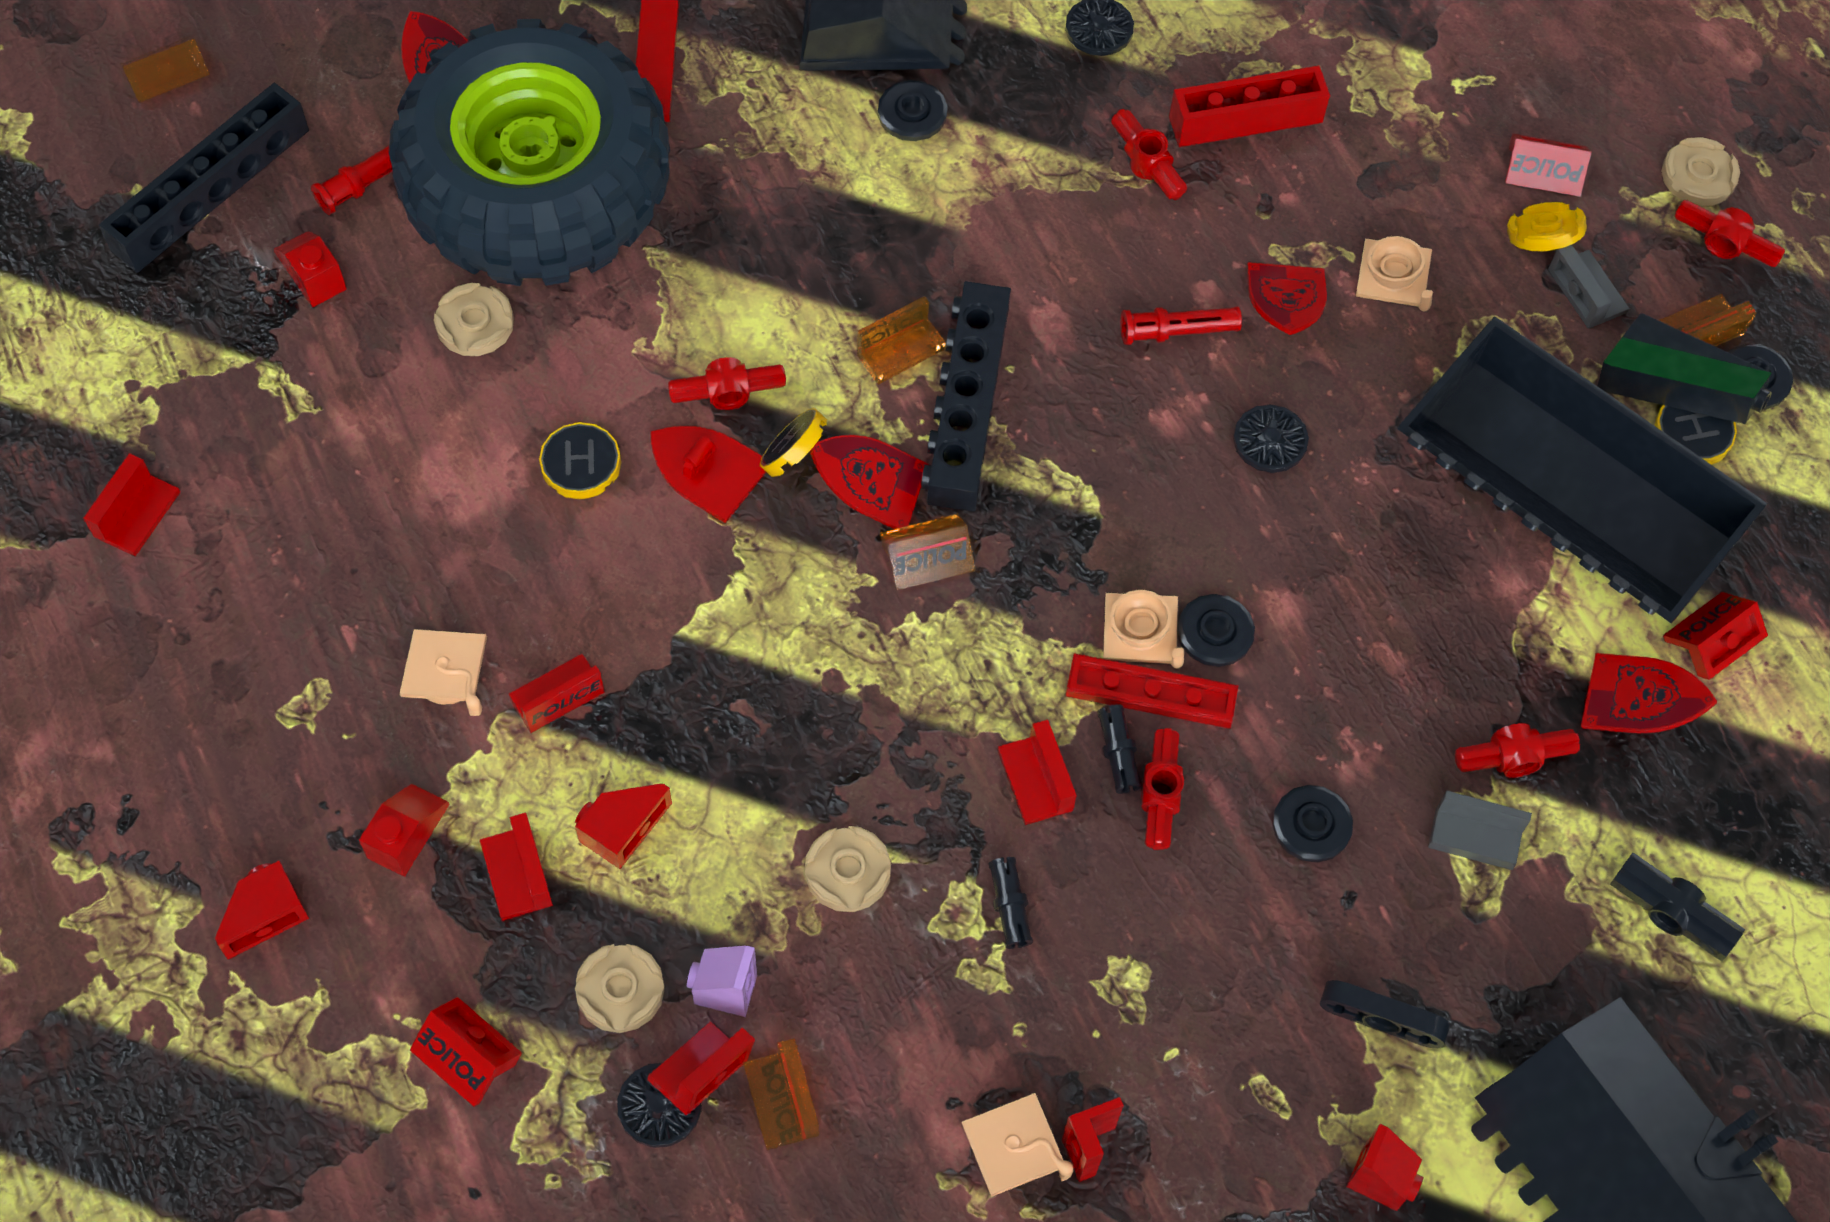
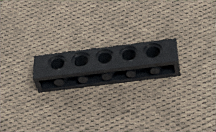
M275 82L272 83L99 224L110 251L136 273L142 270L309 132L301 103Z
M964 281L962 296H954L951 319L958 320L956 329H948L945 352H951L952 355L950 362L942 363L939 385L946 386L944 396L937 395L933 419L940 420L938 431H930L927 453L934 454L932 465H924L921 488L928 489L927 505L973 512L976 510L1011 295V288ZM972 326H981V327H983V328H982V329H975V328H972ZM966 359H975V360H977L978 362L972 363V362H967V361H965V360H966ZM968 392V393H971V394H973V395H972V396H962V395H960L959 393ZM963 426L967 428V430L958 431L953 429V427ZM955 460L959 461L962 464L958 466H952L947 464L946 462Z

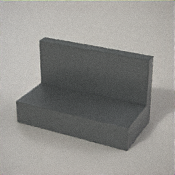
M1572 245L1556 250L1548 271L1588 329L1628 313L1630 308L1590 250L1578 254Z
M1446 791L1435 811L1428 848L1513 870L1517 863L1522 833L1529 824L1532 813Z

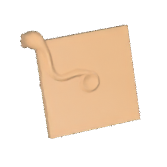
M1401 236L1386 237L1381 240L1365 238L1356 297L1417 306L1423 312L1429 310L1432 304L1433 291L1426 290L1432 249L1422 248L1411 239Z
M1147 590L1129 591L1126 594L1106 593L1103 659L1124 662L1171 664L1176 669L1182 667L1184 663V649L1177 648L1178 596H1162Z
M414 629L400 696L428 699L441 705L466 701L470 716L481 715L483 707L475 694L487 640L486 634Z
M1036 1093L962 1121V1126L991 1197L1058 1170L1061 1181L1067 1180L1072 1176L1073 1164L1063 1160Z

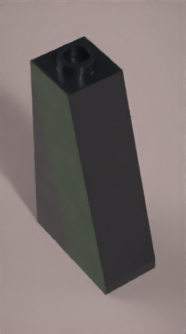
M1640 313L1604 360L1597 387L1612 394L1746 424L1754 411L1761 413L1766 407L1772 391L1767 389L1772 373Z

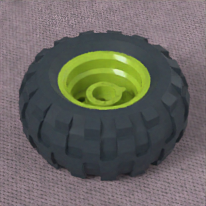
M517 19V28L497 32L492 23L471 30L467 43L456 47L448 42L431 55V60L427 62L425 69L426 73H416L400 100L397 108L399 120H394L389 143V156L398 197L404 205L408 220L422 239L430 245L434 243L442 256L468 272L476 275L482 270L487 272L488 276L492 280H496L497 283L521 286L523 278H542L545 286L569 282L571 272L587 267L593 273L611 263L612 259L616 258L620 246L630 247L652 220L654 205L659 204L665 194L670 174V146L668 128L665 125L663 106L653 86L646 78L641 79L638 68L627 56L607 40L598 44L594 36L587 32V29L564 23L559 30L546 29L541 19Z

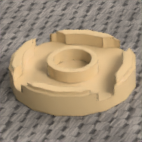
M1704 137L1687 138L1668 151L1661 172L1664 184L1680 200H1688L1699 206H1714L1725 201L1734 192L1740 176L1738 160L1733 154L1730 156L1724 151L1725 146L1717 141Z
M467 283L454 287L442 296L438 303L439 307L436 310V314H434V324L440 341L449 350L463 356H481L494 352L506 343L513 331L514 315L508 298L499 289L492 286L490 288L482 287L480 283Z
M848 826V828L838 830L834 828L824 832L813 842L806 855L805 878L810 892L821 904L835 911L856 912L870 907L883 896L890 882L891 862L886 846L874 833L861 827Z
M614 944L603 946L589 955L578 970L575 987L578 1006L586 1019L601 1030L616 1033L636 1030L649 1022L661 1007L665 990L661 968L652 955L640 947L626 944V946H615Z

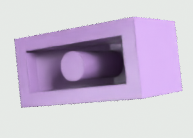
M750 946L704 949L701 962L692 963L687 980V988L692 989L694 1004L746 1017L757 979L755 948Z

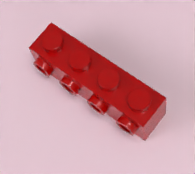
M1320 65L1174 89L1169 119L1178 147L1323 123L1330 93Z

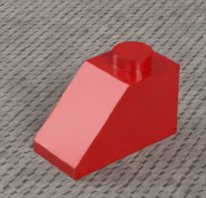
M307 231L274 248L275 254L312 308L347 290L339 264L320 236Z
M660 783L601 793L594 803H586L576 817L575 829L579 842L618 869H621L672 805L670 788Z
M410 784L383 802L359 839L367 859L405 877L449 807V802L413 784Z
M280 861L273 864H261L253 868L247 874V877L238 881L215 936L219 948L228 960L309 919Z
M1379 1124L1362 1147L1346 1187L1397 1211L1406 1199L1413 1202L1419 1192L1424 1179L1423 1176L1417 1174L1422 1159L1390 1128Z

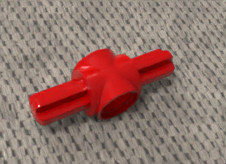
M1125 109L1117 111L1111 118V123L1126 142L1124 150L1131 158L1130 168L1132 172L1142 179H1154L1168 199H1180L1187 192V185L1172 166L1174 158L1167 150L1168 140L1166 136L1155 129H1144L1131 111Z
M1683 200L1675 212L1674 217L1677 220L1706 234L1704 241L1707 249L1719 258L1732 259L1739 257L1741 252L1771 267H1776L1785 254L1783 247L1753 233L1756 226H1754L1752 217L1739 208L1721 209L1718 214H1715L1695 203Z
M724 357L709 363L703 376L669 381L668 390L670 400L673 403L709 398L710 404H713L715 408L733 410L746 404L748 399H750L749 392L786 386V374L783 365L780 364L746 369L745 363H741L740 360L733 357Z
M1518 723L1497 730L1489 743L1458 748L1455 750V762L1461 772L1495 767L1499 773L1504 772L1506 777H1522L1539 770L1546 758L1577 753L1580 750V739L1578 733H1575L1573 729L1540 734L1537 729H1531L1529 724Z
M1172 728L1157 729L1154 733L1152 762L1145 766L1144 783L1141 792V808L1147 812L1145 844L1147 847L1158 851L1168 849L1171 845L1173 815L1180 812L1181 793L1184 786L1183 768L1177 765L1180 736ZM1157 783L1166 784L1171 788L1172 793L1160 794L1154 790L1152 785Z

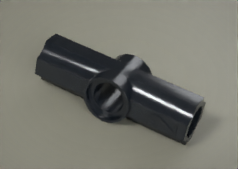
M1635 853L1630 855L1610 883L1611 886L1648 910L1650 920L1659 929L1674 936L1684 935L1721 962L1728 956L1745 931L1743 927L1706 903L1704 893L1695 884L1683 878L1675 877L1671 879Z

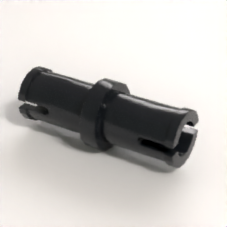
M1110 705V713H1107V709L1103 707L1097 711L1098 718H1100L1106 744L1102 749L1104 757L1110 761L1115 791L1118 794L1130 793L1129 786H1132L1133 790L1137 791L1143 786L1134 753L1137 751L1135 740L1130 739L1123 705Z
M1003 857L997 858L988 863L996 894V899L993 900L994 911L1000 913L1005 937V948L1014 949L1015 943H1017L1018 948H1022L1033 943L1025 907L1028 905L1027 894L1021 891L1016 858L1007 857L1006 863H1004Z

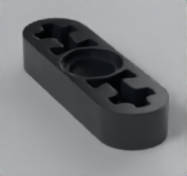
M1338 980L1326 982L1320 1000V1006L1336 1016L1424 1047L1438 1049L1445 1046L1450 1023L1435 1013Z

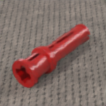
M389 146L353 167L343 166L339 168L337 175L322 184L316 182L311 185V191L315 200L326 214L331 215L336 212L335 207L352 197L358 199L363 196L367 186L393 172L389 156Z
M1239 306L1169 313L1162 307L1155 308L1153 312L1131 313L1130 310H1122L1120 318L1121 336L1124 345H1132L1134 340L1155 339L1158 343L1165 342V340L1169 339V336L1224 331L1237 332L1241 331L1242 315Z

